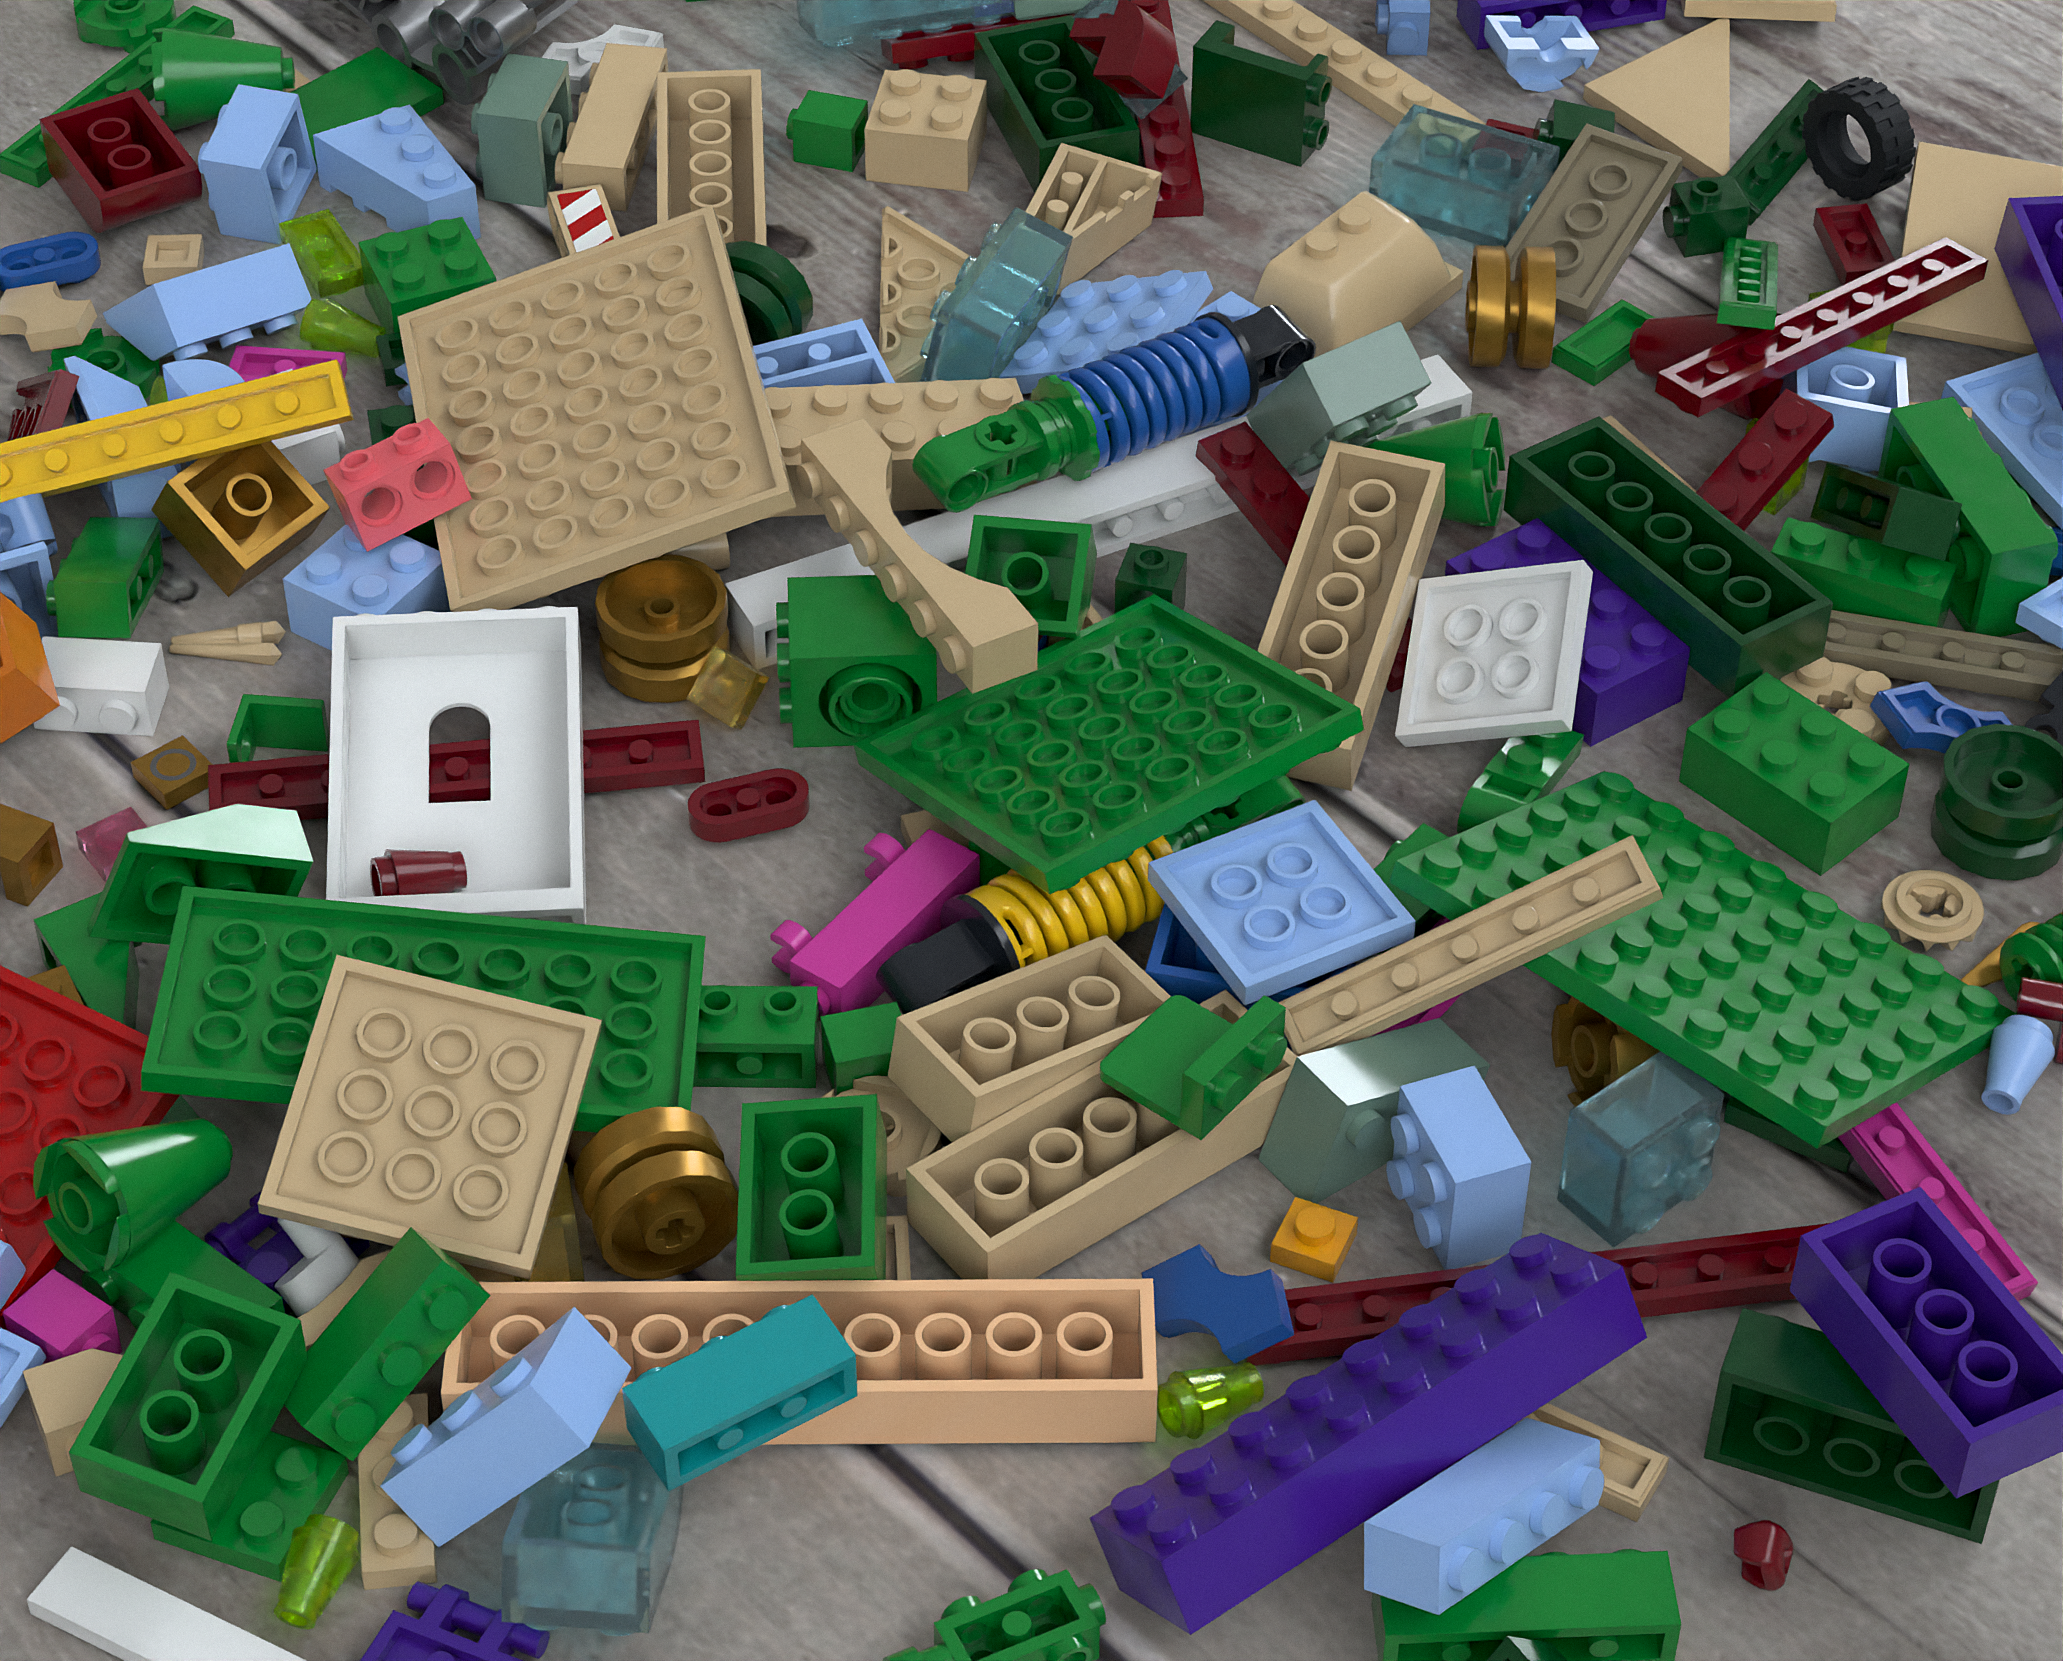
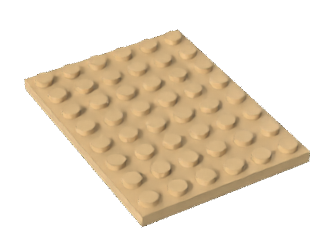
M713 205L398 316L416 423L429 418L450 442L472 498L434 518L451 612L478 611L486 608L507 610L796 508L722 230Z

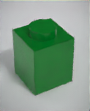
M808 90L798 109L793 108L787 120L786 135L788 139L793 140L794 162L853 172L865 151L864 129L868 120V100Z
M897 1002L820 1016L822 1061L835 1096L843 1091L853 1089L854 1079L866 1076H888L897 1017L902 1016Z

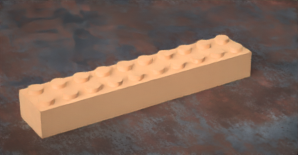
M1153 1278L478 1282L491 1296L447 1347L441 1388L444 1412L459 1396L475 1389L575 1306L631 1366L626 1380L590 1446L637 1445L626 1426L623 1387L633 1383L647 1370L655 1367H666L698 1351L704 1343L712 1338L729 1336L761 1320L767 1312L775 1307L794 1304L813 1294L856 1355L858 1396L762 1445L1156 1442L1158 1385Z

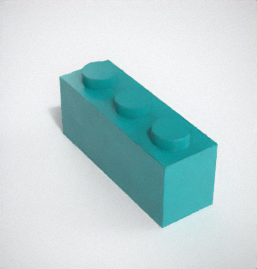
M812 1294L794 1304L775 1307L767 1312L761 1320L729 1336L712 1338L704 1343L698 1351L666 1367H655L647 1370L633 1383L623 1387L627 1430L669 1492L857 1397L856 1355Z

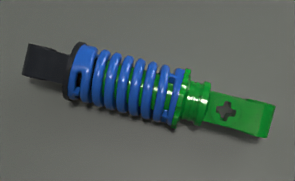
M1277 305L1266 306L1256 313L1234 322L1221 313L1208 312L1197 317L1192 323L1175 328L1173 332L1160 334L1154 339L1140 342L1137 346L1127 347L1119 353L1104 356L1101 360L1086 363L1083 367L1068 370L1057 376L1050 374L1039 379L1036 388L1032 389L1031 401H1021L1011 405L1004 413L988 416L976 424L948 435L934 437L926 442L916 453L912 469L942 505L953 513L965 511L978 502L1001 493L1013 491L1018 486L1030 481L1046 480L1055 476L1058 471L1062 475L1069 476L1074 481H1081L1091 477V473L1099 471L1111 465V463L1121 462L1126 456L1138 455L1144 449L1158 447L1162 442L1175 440L1180 434H1190L1198 427H1207L1212 423L1229 417H1239L1247 414L1256 405L1259 389L1286 379L1303 362L1313 359L1316 353V344Z

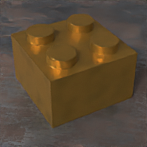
M268 441L198 459L167 481L151 511L229 597L309 538L330 507L274 443Z

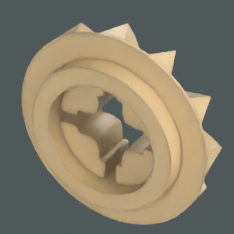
M1934 870L1911 871L1893 879L1885 888L1880 907L1884 910L1885 927L1899 930L1901 943L1916 939L1923 943L1926 952L1934 944L1938 943L1947 950L1953 951L1959 941L1973 942L1979 926L1982 925L1984 916L1982 900L1968 883L1951 874ZM1944 905L1942 916L1933 914L1927 918L1920 915L1921 911L1929 913L1934 909L1938 910Z

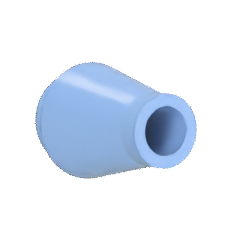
M2012 1015L2007 1017L2001 1025L1994 1028L1990 1041L1986 1085L1981 1096L1983 1103L1989 1109L2006 1115L2017 1113L2023 1099L2055 1055V1048L2052 1044L2053 1033L2043 1022L2030 1016Z

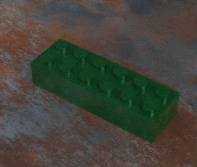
M1600 416L1509 456L1503 510L1520 525H1524L1536 518L1546 524L1689 646L1688 665L1728 698L1765 672L1779 679L1823 657L1833 602Z

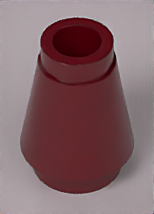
M386 849L384 856L371 858L370 879L374 896L451 893L454 890L467 887V870L461 851Z

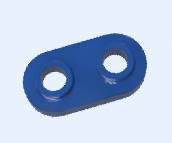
M66 232L0 249V290L5 292L7 289L56 281L58 286L67 283H80L87 280L101 266L96 239L83 232Z

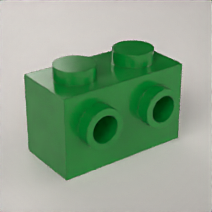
M702 985L693 1087L816 1088L820 1031L818 986Z

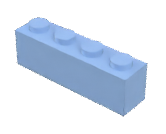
M1530 1418L1520 1421L1364 1522V1590L1440 1615L1599 1505L1604 1487V1475L1599 1469L1600 1440Z

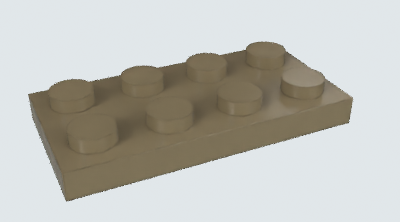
M1586 123L1505 248L1510 259L1511 281H1514L1517 258L1525 247H1553L1556 262L1555 312L1587 323L1682 173V157Z

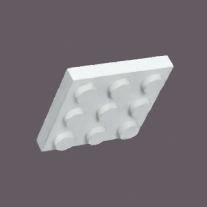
M1578 560L1419 579L1395 737L1404 747L1572 731L1593 571L1586 562Z

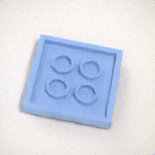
M1171 270L1159 276L1136 278L1134 275H1125L1113 281L1091 283L1089 280H1079L1067 285L1061 291V296L1049 312L1038 321L1036 329L1027 341L1016 350L1014 358L999 378H1016L1021 394L1032 393V389L1036 388L1039 379L1050 374L1057 376L1068 370L1083 367L1086 363L1101 360L1104 356L1119 353L1124 348L1137 346L1142 341L1154 339L1160 334L1173 332L1175 328L1189 324L1213 290L1207 272L1183 273L1180 270Z
M1316 800L1149 862L1148 881L1244 1005L1258 1001L1264 995L1268 997L1414 939L1415 919Z

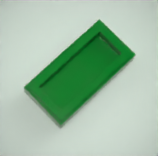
M1621 299L1554 346L1552 363L1592 386H1596L1632 360L1629 353V345L1633 332L1637 328H1641L1647 319L1655 317Z

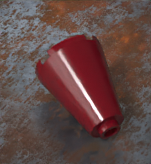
M1718 313L1650 318L1642 324L1641 328H1637L1633 332L1629 353L1640 373L1657 380L1658 372L1735 337L1752 327L1717 323ZM1779 378L1719 408L1745 420H1759L1780 396L1784 379Z

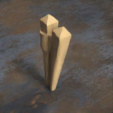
M277 621L238 624L237 627L172 636V644L169 651L172 654L274 666L282 656V653L275 644H279L286 631Z

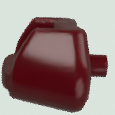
M1770 1520L1756 1521L1735 1528L1734 1555L1742 1561V1578L1759 1589L1767 1591L1780 1589L1785 1584L1794 1552L1793 1542L1786 1530L1781 1525Z

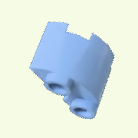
M1486 15L1484 37L1507 73L1526 90L1546 92L1564 87L1561 80L1572 75L1581 65L1587 70L1600 50L1577 16H1544L1543 20L1538 21L1532 28L1526 29L1521 27V20L1518 16Z

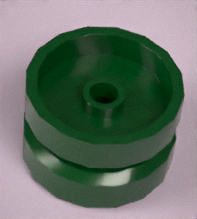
M749 241L725 243L752 345L756 346L803 334L813 316V296L804 276L786 257L768 246Z
M1992 724L1972 728L1955 738L1943 757L1939 775V790L1935 795L1930 817L1931 837L1941 853L1961 869L1988 879L2015 881L2039 876L2056 865L2063 853V745L2047 734L2024 726Z

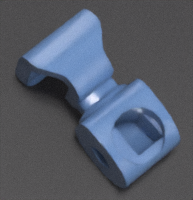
M30 494L0 503V553L42 541L46 544L49 557L57 553L56 537L42 494Z

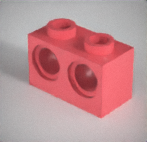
M429 418L418 423L405 425L399 428L392 436L366 449L353 451L345 455L340 462L323 470L346 526L350 527L367 552L472 499L450 442ZM427 463L422 469L418 470L423 464ZM375 489L370 495L365 497L368 492Z

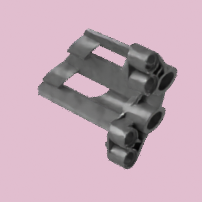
M545 0L339 1L359 16L372 29L377 47L412 70L420 66L425 70L435 73L451 98L459 104L467 106L487 91L491 74L498 72L508 53L523 55L528 40L532 35L580 0H558L537 16L533 9Z

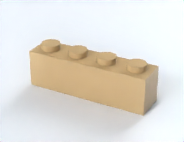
M606 43L600 62L592 63L588 92L580 94L577 122L569 123L566 151L559 152L556 158L555 181L557 184H563V190L601 184L610 210L627 211L657 127V72H668L667 48Z

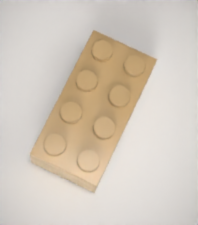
M1103 935L897 1017L888 1077L951 1142H954L1106 1057L1171 996L1107 935Z

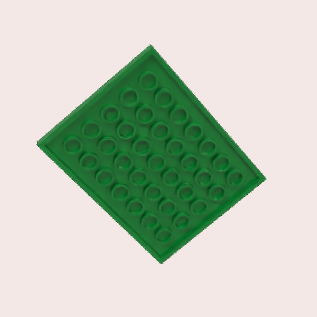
M1600 772L1398 859L1395 862L1389 883L1452 921L1633 835L1661 889L1663 899L1523 964V966L1816 1149L1990 1047L1994 1028L2001 1025L2007 1017L2016 1015L2015 1012L2000 1004L1998 998L1992 992L1979 986L1968 985L1944 971L1943 965L1936 959L1924 954L1913 953L1891 940L1890 934L1883 928L1855 919L1840 910L1832 898L1819 892L1808 891L1786 878L1785 872L1776 865L1755 860L1735 848L1733 841L1725 835L1704 830L1684 818V814L1679 808L1669 803L1653 800L1636 790L1634 784L1628 778L1612 772Z

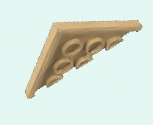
M1719 18L1585 84L1583 100L1595 108L1615 112V121L1655 148L1682 157V166L1700 178L1725 176L1730 170V19Z
M887 206L882 209L879 353L895 383L919 381L1033 309V293L1008 280L1005 276L891 207Z

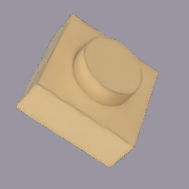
M202 234L148 235L143 262L145 285H152L202 270L205 253Z

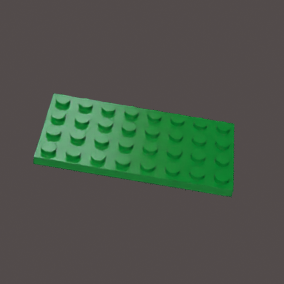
M182 886L142 1065L141 1091L290 1104L336 956L340 955L602 1020L600 1036L573 1131L598 1133L602 1128L627 1114L653 1107H682L691 1111L706 936Z

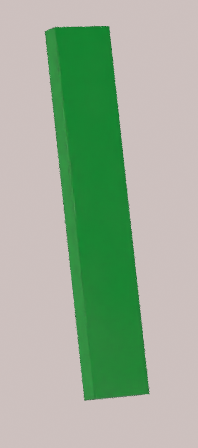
M194 5L166 26L232 38L235 35L233 20ZM154 36L51 115L136 88L150 102L155 98L151 42H157ZM40 123L0 153V173L40 188L53 177L48 168Z
M1736 237L1725 238L1717 323L1774 330L1777 313L1778 245L1776 242Z

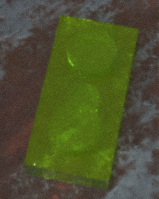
M329 208L279 223L282 243L284 245L290 244L299 268L319 298L343 294L350 289L364 285L360 253Z

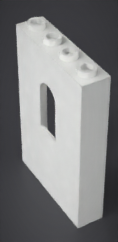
M543 606L534 609L510 610L486 608L478 611L437 613L421 611L413 614L388 615L364 613L356 616L333 617L326 900L586 924L582 666L578 607ZM470 707L483 713L490 723V801L429 803L430 726L433 720L447 709ZM386 849L461 851L466 864L467 887L454 890L451 893L374 896L370 879L371 858L384 856Z

